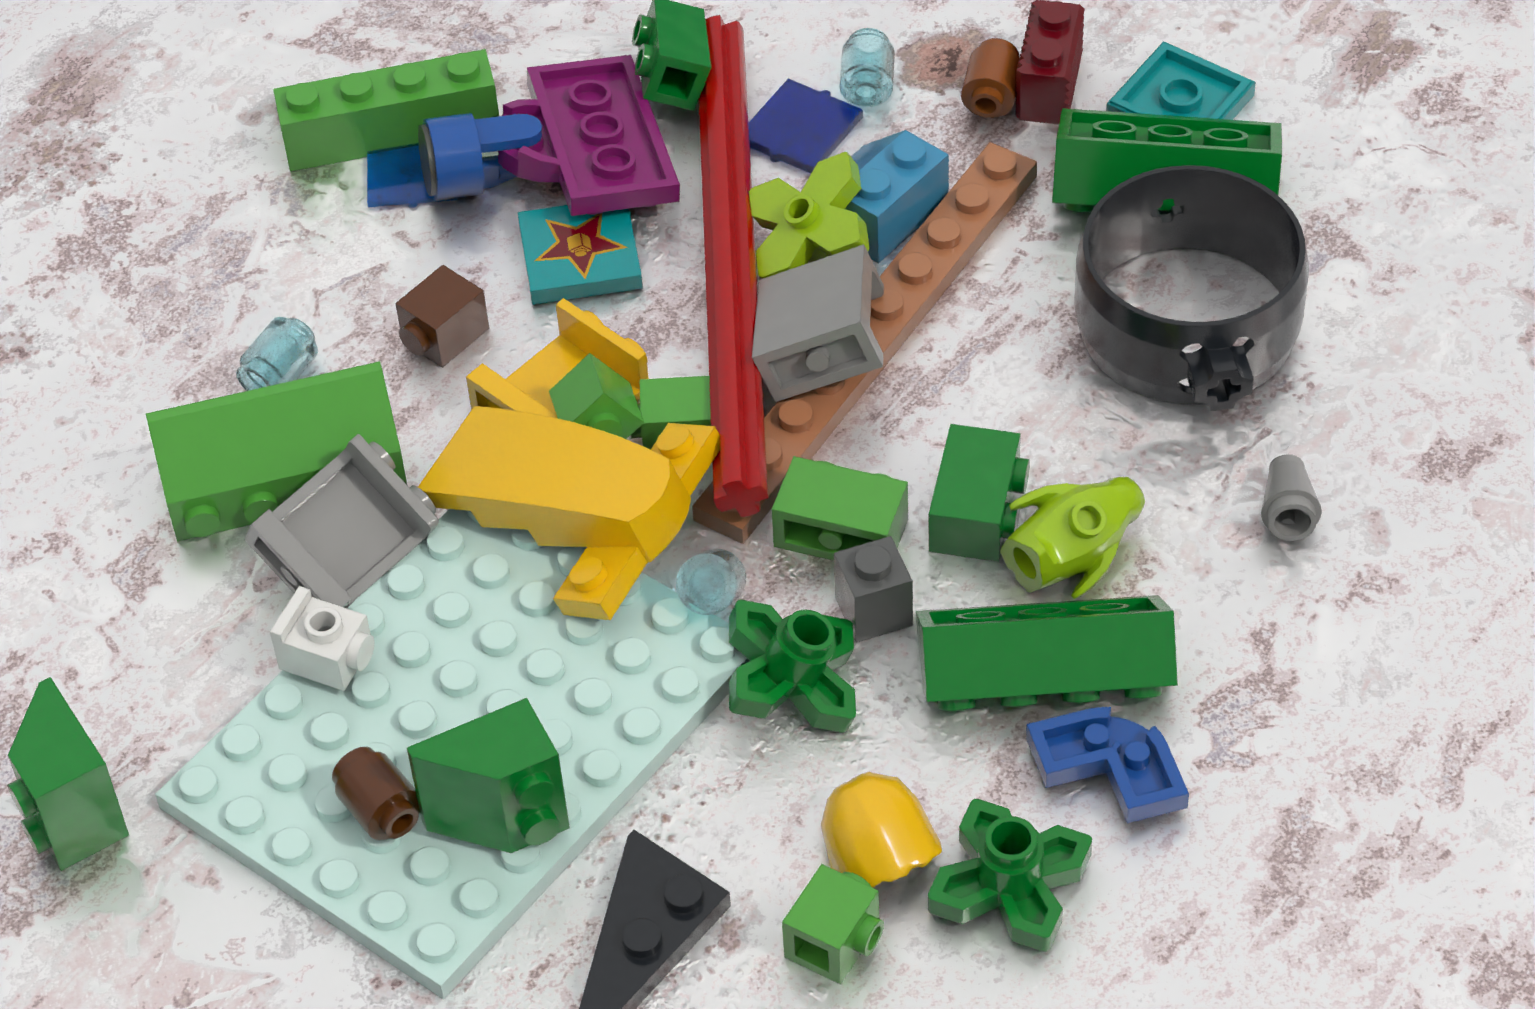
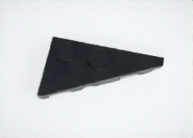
M633 830L627 836L579 1009H636L730 908V892L641 833Z

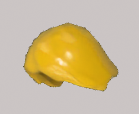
M866 772L839 785L827 798L821 821V829L830 868L840 873L851 872L865 879L873 888L881 882H893L905 877L916 867H925L934 857L942 852L941 841L919 799L898 777Z

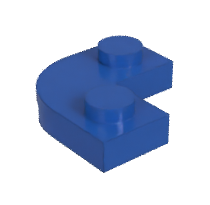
M1111 707L1085 709L1026 725V740L1045 788L1106 773L1127 824L1188 808L1189 792L1170 748L1156 726L1148 730L1133 721L1112 717Z

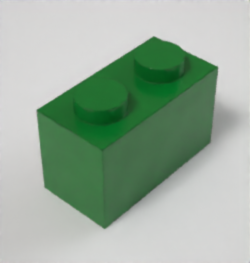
M950 424L928 514L929 552L1000 562V550L1004 544V539H1008L1018 528L1020 509L1011 511L1009 505L1013 502L1015 493L1025 494L1029 477L1030 459L1020 458L1021 433Z

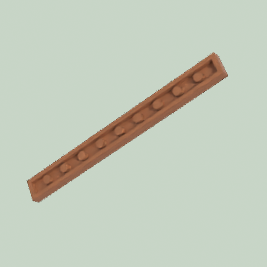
M992 142L987 144L880 275L884 284V294L879 298L871 300L870 328L883 352V367L778 401L764 417L768 499L760 501V512L752 516L740 517L736 508L724 512L719 511L714 503L712 481L692 505L693 521L741 544L745 543L772 509L793 456L809 460L813 458L1037 177V161Z

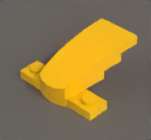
M474 406L418 487L427 494L435 508L471 511L481 527L525 529L530 532L538 546L586 547L553 600L563 615L611 620L646 564L652 562L680 531L688 515L691 503L690 496L720 451V434L715 426L668 423L650 450L617 435L575 422L529 412Z

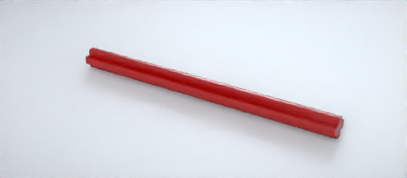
M715 15L705 19L711 70L699 98L711 426H715L720 434V451L712 462L714 503L719 511L724 512L736 508L740 517H748L760 512V501L768 499L762 376L752 359L758 294L754 218L751 216L749 199L752 179L744 30L740 22L736 20L725 24L720 15Z

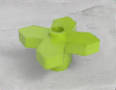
M842 152L819 161L801 192L780 178H775L750 189L751 216L761 227L773 230L756 250L758 275L761 279L861 245H865L867 251H869L866 223L856 212L845 210L847 205L862 189L858 164L848 152Z

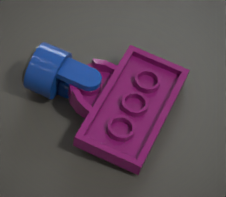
M631 55L527 67V86L532 99H518L503 104V114L501 116L474 119L472 113L426 118L423 120V125H419V152L424 183L428 195L433 196L435 201L482 195L483 190L486 188H492L519 177L535 182H560L571 216L595 215L607 211L653 207L659 204L680 202V183L649 101L643 99L642 82L640 77L635 75V64ZM498 151V155L482 157V153Z

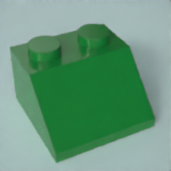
M49 677L39 682L8 753L16 780L7 784L14 803L24 818L21 820V825L35 852L39 855L48 850L60 871H63L130 835L105 761L52 678Z
M527 698L406 747L421 820L429 832L513 853L530 845L544 844L558 833L570 828L559 754Z

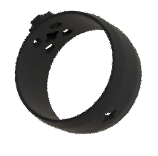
M1195 165L1171 166L1144 172L1120 183L1101 198L1093 208L1086 222L1077 250L1074 306L1081 338L1087 352L1107 376L1128 390L1142 396L1169 403L1207 404L1210 411L1234 408L1239 399L1251 395L1252 390L1263 385L1281 369L1288 359L1300 333L1304 318L1309 276V262L1303 230L1291 208L1275 192L1249 177L1229 170ZM1173 199L1175 206L1171 207L1170 213L1160 214L1158 208L1162 206L1163 200ZM1166 249H1200L1230 256L1253 267L1274 285L1279 294L1263 306L1237 317L1219 321L1189 322L1163 318L1140 310L1117 296L1107 287L1102 279L1119 265L1140 255ZM1239 337L1249 338L1242 346H1232ZM1199 343L1202 346L1193 353L1182 351L1191 344ZM1187 378L1189 386H1185L1179 383V381Z

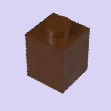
M441 265L395 303L400 326L399 337L404 346L414 355H424L442 368L490 329L484 290L445 265Z

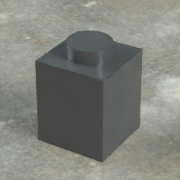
M891 536L834 553L835 598L844 618L853 623V638L856 643L913 626V581Z

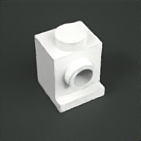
M301 586L297 588L270 630L280 670L343 691L347 688L356 671H362L366 668L374 651L375 642L374 637L370 634L367 615L313 598L310 589Z

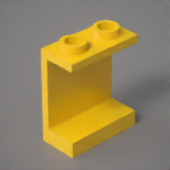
M563 298L556 304L559 336L515 372L504 379L482 363L466 376L471 410L474 406L529 412L557 418L549 390L589 353L630 382L638 402L640 400V379H649L647 356L637 342L630 338L624 339L603 325L594 313L587 310L582 311Z

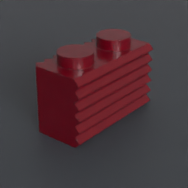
M1036 0L1031 3L1025 39H1023L1020 61H1018L1016 71L1015 116L1019 120L1059 125L1062 108L1071 109L1084 41L1082 39L1084 34L1085 8L1080 4Z

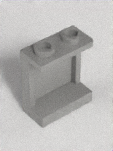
M865 245L759 280L752 359L775 402L883 367V352L870 328L871 300L883 296L884 284Z
M357 434L335 459L273 512L268 509L254 521L244 540L293 593L301 586L310 589L313 598L348 608L363 592L424 541L435 530L439 520L434 515L436 508L427 494L415 485L409 488L393 471L395 464L386 450L376 442L372 441L368 444L361 435Z

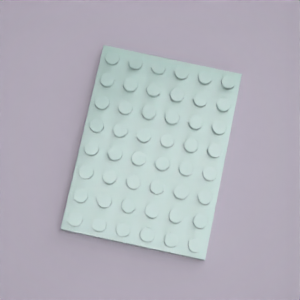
M449 509L439 518V524L424 541L363 592L347 608L367 615L370 634L374 637L375 644L370 662L364 670L356 671L345 691L282 670L155 793L160 809L443 1000L729 694V681L736 668L750 661L729 643L728 622L641 572L611 620L563 615L553 598L586 547L538 546L528 530L481 527L471 511ZM527 698L559 754L570 828L558 833L544 844L530 845L516 852L508 853L429 832L423 825L419 813L416 825L404 836L396 839L375 840L370 837L336 796L332 772L338 761L348 752L359 747H370L375 752L386 754L415 788L406 747Z

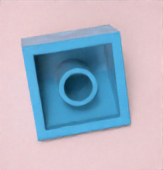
M907 130L865 144L851 156L858 164L862 189L847 205L845 210L856 212L866 223L870 247L868 254L878 264L925 222L949 192V154Z

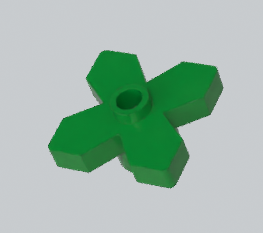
M738 600L729 616V643L750 661L737 667L729 681L730 711L734 714L766 719L789 698L813 728L842 733L847 732L856 717L855 689L833 670L845 665L854 650L853 623L848 619L822 615L807 609L798 610L782 619L772 605Z
M973 799L959 826V842L971 859L940 867L928 892V911L933 915L964 924L999 907L1011 941L1047 952L1051 949L1062 924L1063 908L1050 889L1081 880L1091 857L1092 837L1060 825L1038 833L1027 820L1012 816L1008 808L981 799Z

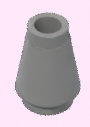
M1281 455L1273 459L1269 465L1261 518L1265 526L1277 538L1287 541L1303 539L1309 536L1316 528V524L1319 522L1322 514L1321 505L1303 461L1295 455Z

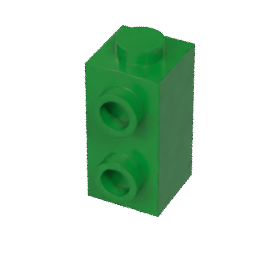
M652 0L647 16L642 14L638 16L632 35V45L637 46L639 50L635 63V75L641 76L643 99L694 111L711 70L704 9L670 0Z

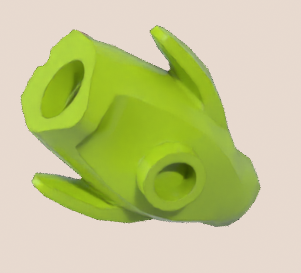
M1129 477L1109 478L1101 483L1047 485L1022 495L1009 505L1011 511L1029 506H1037L1038 509L1004 542L1000 553L1007 568L1014 572L1016 581L1029 593L1053 586L1083 572L1084 576L1073 590L1071 597L1076 599L1083 596L1107 574L1127 526L1139 517L1144 508V494L1134 480Z

